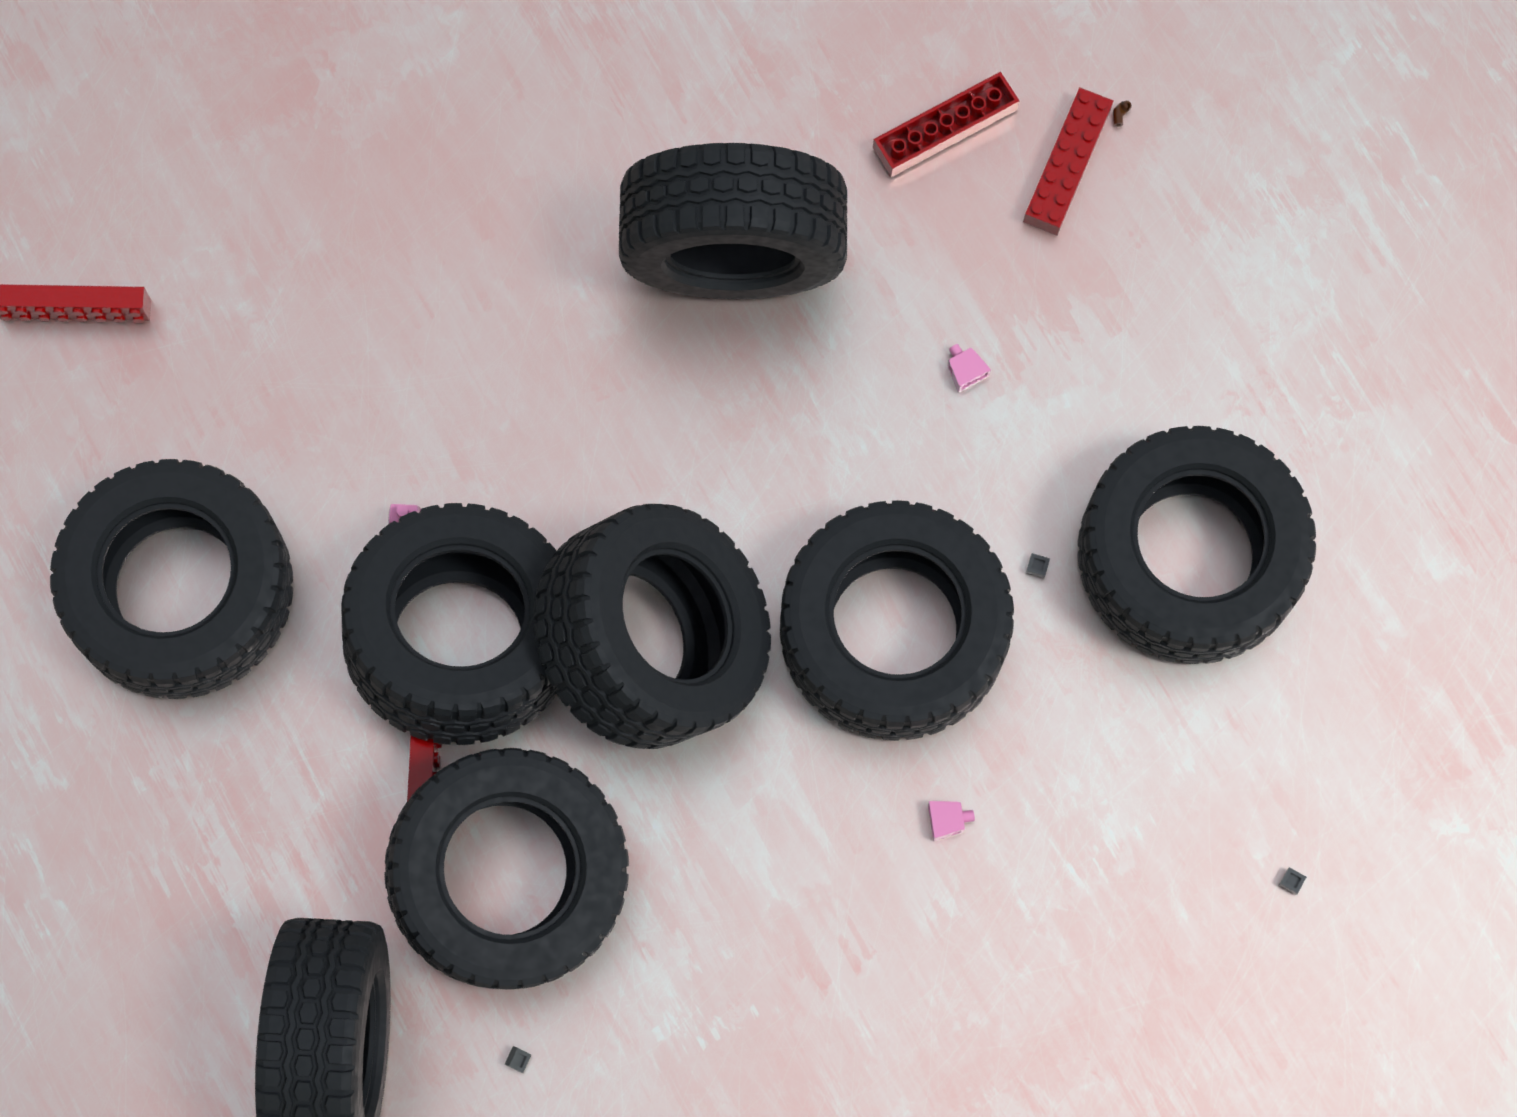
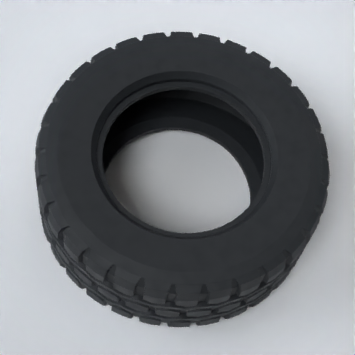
M708 143L683 146L655 153L634 163L626 171L621 182L619 258L622 267L634 279L657 289L687 296L714 299H760L792 295L812 290L834 280L840 275L847 260V187L842 174L833 165L807 153L783 147L752 143Z
M1188 426L1170 428L1168 432L1160 431L1147 436L1146 441L1144 439L1139 440L1128 447L1126 453H1121L1110 464L1109 469L1103 473L1084 512L1078 535L1079 551L1077 555L1079 569L1083 572L1081 574L1082 584L1085 591L1090 593L1088 598L1096 612H1101V619L1111 630L1115 629L1118 632L1117 635L1130 645L1132 643L1137 645L1136 648L1148 655L1154 653L1162 660L1170 662L1180 660V663L1199 664L1200 661H1203V663L1207 664L1222 661L1223 657L1230 659L1239 656L1246 649L1251 650L1279 627L1305 591V585H1307L1311 577L1312 563L1316 555V542L1313 541L1316 538V528L1314 520L1310 518L1313 513L1307 497L1302 495L1304 493L1303 488L1296 477L1290 475V469L1280 459L1276 460L1274 458L1275 454L1263 445H1256L1255 440L1242 434L1234 435V431L1222 428L1212 430L1210 426H1193L1192 429H1189ZM1178 495L1202 496L1225 506L1238 518L1249 537L1252 550V564L1247 581L1228 593L1213 597L1190 596L1166 586L1151 572L1141 554L1138 543V524L1141 515L1157 502Z
M161 459L158 463L148 461L136 464V467L132 469L130 467L124 468L114 473V477L111 479L107 477L95 485L93 492L88 491L77 503V509H72L64 522L65 528L60 530L56 539L55 547L57 550L53 551L50 570L53 572L50 576V589L54 596V609L57 616L61 619L60 623L65 633L77 649L97 670L101 671L104 676L114 683H119L123 688L132 692H143L145 696L154 698L167 696L168 699H185L188 695L192 697L209 694L210 690H221L231 685L232 680H240L251 672V667L253 665L257 666L268 655L267 650L273 648L281 635L279 630L285 626L290 611L287 607L292 604L293 587L291 586L293 570L289 561V551L273 518L258 496L250 488H246L239 479L231 474L225 475V472L211 465L203 466L201 462L182 460V462H179L178 459ZM191 528L211 534L227 546L230 556V579L222 600L206 618L191 627L173 632L148 631L132 625L123 618L117 600L118 578L127 557L142 541L164 530Z
M892 500V503L887 504L886 501L869 503L868 507L865 508L863 506L852 508L846 511L844 516H836L825 524L824 529H818L808 539V544L801 548L794 560V565L790 567L783 589L780 614V641L783 647L786 666L790 669V675L798 688L802 689V695L812 706H817L819 708L818 712L830 721H837L838 726L850 732L854 730L859 731V735L875 739L876 736H881L883 740L899 741L900 737H905L906 740L922 738L926 733L932 735L945 730L947 725L958 723L966 717L968 712H972L982 702L983 697L988 694L994 685L1010 647L1014 620L1012 618L1014 603L1013 597L1009 594L1011 590L1007 575L1001 571L1003 566L994 552H990V545L981 535L973 533L974 529L961 519L955 520L954 515L942 509L936 511L927 504L916 502L913 505L909 501ZM883 569L908 570L927 578L943 592L952 607L956 622V639L954 644L938 662L924 670L910 674L883 673L862 664L845 648L837 633L834 621L835 606L840 596L853 582L868 573Z
M462 503L444 504L443 508L433 505L422 508L420 513L413 511L400 517L399 522H391L379 532V535H375L366 544L363 552L355 559L344 585L341 603L343 655L349 676L353 684L357 686L360 696L368 705L371 704V709L384 720L388 719L389 724L404 733L409 731L411 736L427 741L430 738L433 739V743L451 745L452 742H456L457 745L475 744V741L478 740L480 743L498 739V735L504 737L520 729V725H527L539 715L540 711L542 712L550 705L555 698L557 687L551 686L545 673L547 667L542 665L537 648L540 647V643L536 642L534 634V624L537 622L534 619V603L538 599L536 592L539 581L543 577L544 569L555 554L556 549L551 543H547V539L534 527L528 528V523L514 515L508 517L507 512L491 507L489 510H486L484 505L468 503L466 507H463ZM446 583H470L484 587L500 596L515 613L521 630L513 643L497 657L472 666H449L424 657L410 646L397 624L403 610L416 596L427 589Z
M643 504L624 509L576 533L555 552L544 569L543 577L537 587L536 597L538 599L534 603V619L537 620L534 624L535 640L540 643V647L537 648L542 665L547 667L545 673L551 686L557 687L556 694L565 706L571 707L570 712L581 723H587L588 729L599 736H605V739L619 745L639 749H659L678 744L723 726L737 717L752 701L763 682V674L767 671L770 656L767 653L771 649V634L767 630L771 628L769 612L764 608L767 606L762 589L758 588L759 580L753 568L747 566L749 561L739 548L735 549L734 541L724 531L719 532L717 525L707 518L702 519L701 515L694 511L669 504ZM629 576L640 578L655 587L668 601L678 619L683 638V658L676 678L669 677L653 668L641 656L629 636L623 614V594Z
M521 748L490 749L465 756L442 768L423 783L406 802L392 828L389 844L386 849V872H384L385 888L387 889V899L391 912L394 914L395 922L402 935L406 937L416 953L420 954L432 967L440 970L450 978L477 987L505 990L530 988L546 982L549 983L575 970L589 956H592L600 948L602 941L605 937L609 936L616 924V917L620 915L625 901L623 898L624 891H627L629 879L626 868L629 866L628 850L624 846L626 839L622 826L618 825V816L610 803L607 804L604 799L605 795L596 784L592 785L584 773L577 768H571L567 762L557 757H549L543 752L535 750L526 751ZM492 806L518 807L541 818L558 837L566 859L565 886L555 908L536 926L513 935L498 934L484 930L464 917L449 895L444 876L446 850L456 829L474 812Z
M294 918L285 921L280 927L270 955L260 1006L255 1062L256 1117H380L387 1071L391 1010L388 948L384 930L380 925L371 921Z

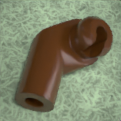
M1122 101L1113 109L1114 126H1123V116L1132 107L1129 101Z

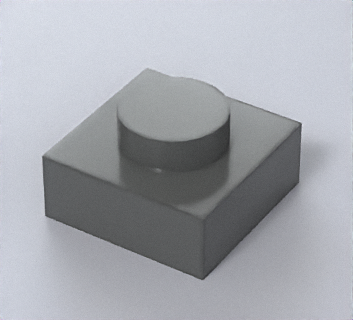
M1032 553L1026 573L1045 578L1050 558Z
M1289 867L1279 886L1297 895L1307 877Z
M513 1046L505 1065L523 1073L531 1054Z

